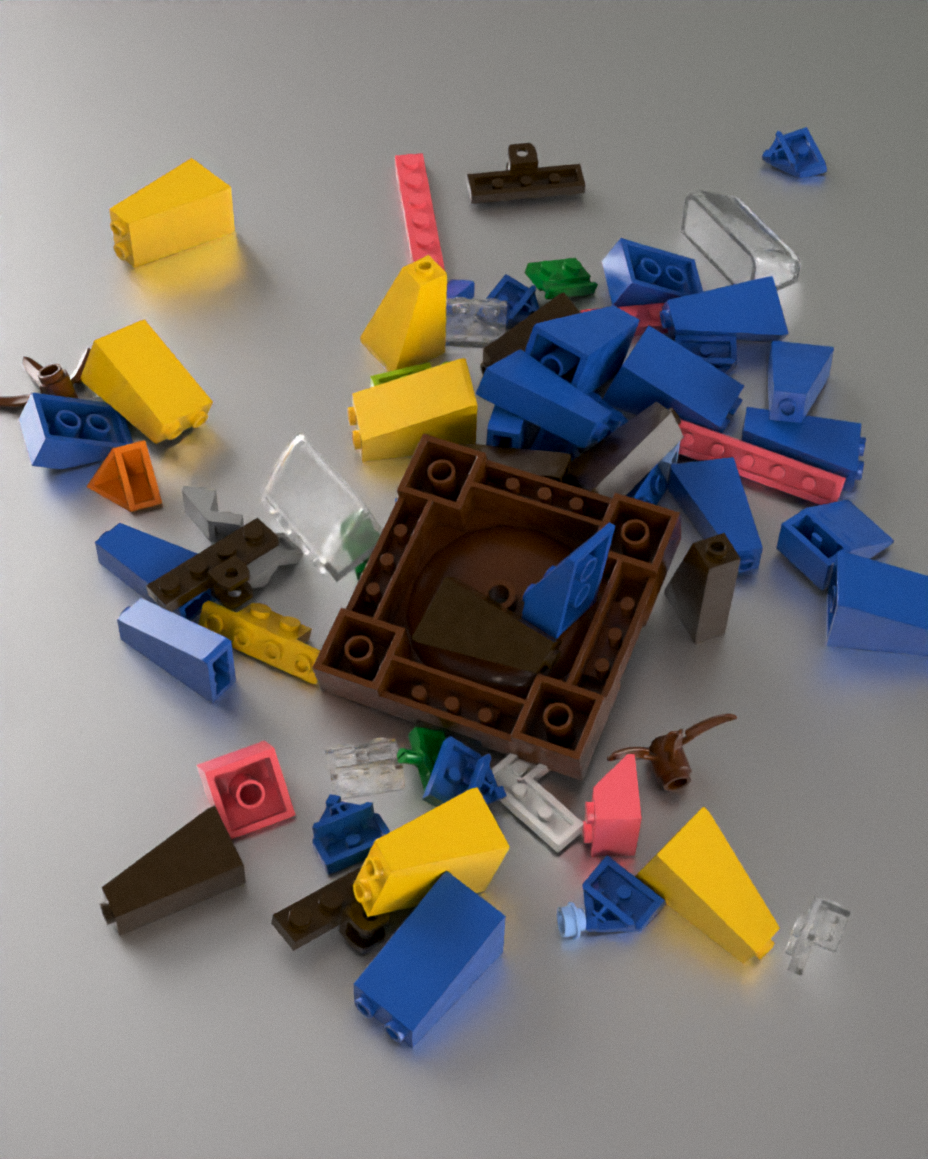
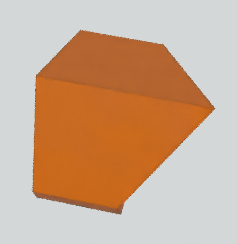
M145 440L112 448L86 486L129 512L162 504Z

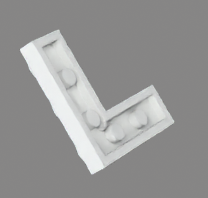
M510 753L491 769L498 787L503 786L507 797L499 801L557 853L582 833L583 822L537 782L550 771L547 766L540 763L535 765L521 760L517 755Z

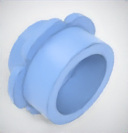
M568 902L567 906L557 908V925L561 937H572L574 940L579 938L581 931L586 930V917L583 909L577 908L573 902Z

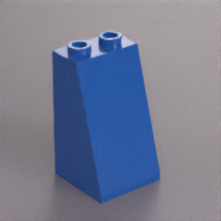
M613 305L540 322L533 326L525 352L584 394L589 395L619 372L640 320Z
M648 325L602 399L609 405L636 416L655 402H658L667 409L671 407L680 419L723 434L730 423V420L726 418L727 414L729 413L733 416L743 401L738 396L744 385Z
M837 551L826 592L827 646L928 656V576L848 552Z
M446 871L354 982V1004L365 1017L369 1019L374 1017L383 1024L384 1030L394 1041L398 1043L403 1041L413 1048L503 953L506 916Z

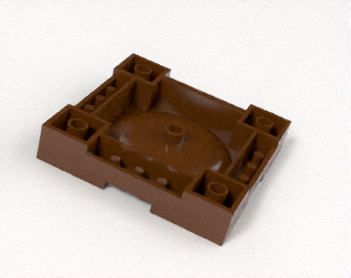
M423 434L397 488L398 499L346 609L340 608L312 667L321 690L417 724L419 720L479 740L482 746L506 755L510 753L517 755L521 760L535 765L540 763L547 766L549 770L583 781L621 688L620 681L642 627L647 624L680 543L681 513L615 492L613 497L610 498L487 460L485 452ZM609 522L615 525L596 602L558 637L562 641L558 648L561 651V656L553 669H547L543 673H533L418 643L411 639L445 577H456L494 601L506 599L501 605L522 617L524 608L522 598L526 589L532 583L537 584L543 579L546 571L552 565L557 566Z

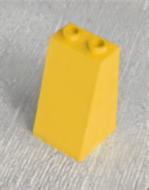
M192 158L109 209L110 228L114 238V252L119 259L127 261L134 268L229 235L235 231L231 186Z
M145 319L94 340L80 377L86 386L155 444L167 438L168 440H173L190 427H200L207 421V414L213 404L210 397Z
M466 358L457 359L352 393L353 407H347L349 426H355L356 430L352 431L354 450L360 449L362 462L413 456L423 434L456 444H476L478 405Z
M478 787L465 791L374 841L353 884L355 898L362 904L368 917L417 906L446 871L475 893L483 892L487 889L510 846Z

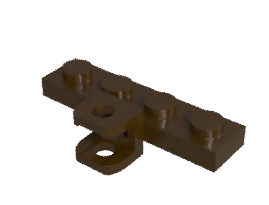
M531 143L509 145L506 171L467 174V186L471 204L585 193L586 186L580 164L538 167L537 152ZM524 151L527 155L519 156L517 152Z
M257 517L146 585L148 595L160 607L172 612L210 588L211 595L219 603L228 609H236L253 598L252 587L247 582L250 580V571L246 565L279 546L278 536ZM237 590L241 592L237 597L229 596L232 591Z
M362 866L273 914L271 924L293 951L339 926V933L349 945L361 953H365L384 941L386 933L383 926L389 923V912L376 915V917L375 915L368 917L362 904L356 900L353 884ZM358 932L366 936L372 934V937L363 939L359 936Z

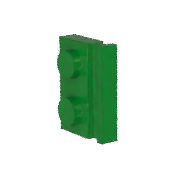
M576 258L528 263L524 272L539 291L546 293L544 296L546 300L553 299L561 293H565L568 297L594 294L598 286L596 282L590 281V274Z

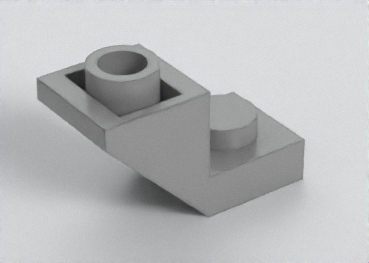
M183 486L182 494L185 513L210 542H218L244 526L243 515L232 512H218L216 490Z
M275 533L278 536L279 546L246 565L250 571V580L247 582L252 588L266 587L278 566L298 564L305 554L284 533Z

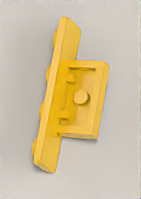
M209 600L203 603L198 625L228 638L232 642V648L311 684L318 682L312 667L320 650L305 644L309 641L312 629L301 624L298 619L282 616L271 611L269 606L261 603H251L237 613Z

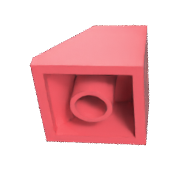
M265 740L197 765L210 806L216 807L231 840L296 816L275 749Z
M627 754L593 787L592 801L585 802V821H583L582 834L583 843H590L591 857H606L607 855L609 857L635 856L642 820L635 754Z

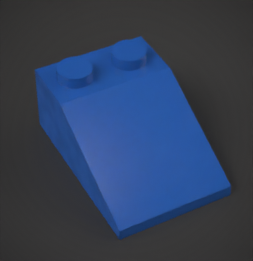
M620 238L602 260L612 306L621 307L665 303L669 299L703 292L695 259Z
M31 393L19 417L31 465L36 467L66 469L104 461L112 448L133 443L126 419L106 402Z
M609 522L557 566L552 565L546 571L543 579L537 584L532 583L526 589L522 598L524 608L521 618L557 639L596 602L615 525Z

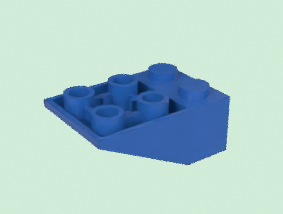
M847 499L805 508L783 522L776 549L819 589L824 590L828 587L837 551H844L870 559L892 545L894 540Z

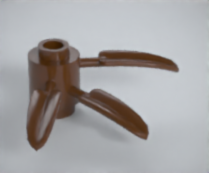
M87 348L70 377L67 370L62 369L60 364H50L43 367L33 359L25 356L22 359V364L28 375L38 384L41 391L39 392L40 394L78 398L73 385L75 383H82L80 377L91 349ZM31 394L0 397V407L25 406Z
M727 713L710 717L686 729L685 737H683V729L671 731L667 735L655 738L649 747L619 749L608 756L607 761L623 759L627 754H635V760L643 759L650 761L657 782L663 785L665 791L679 790L691 782L690 774L692 772L682 746L719 724L736 720L737 716Z

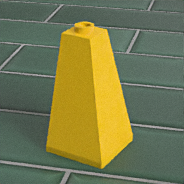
M429 255L402 267L360 336V342L388 372L427 363L445 353L447 273Z
M703 806L635 877L662 897L666 905L743 964L754 956L760 960L775 945L771 938L780 927L712 815Z

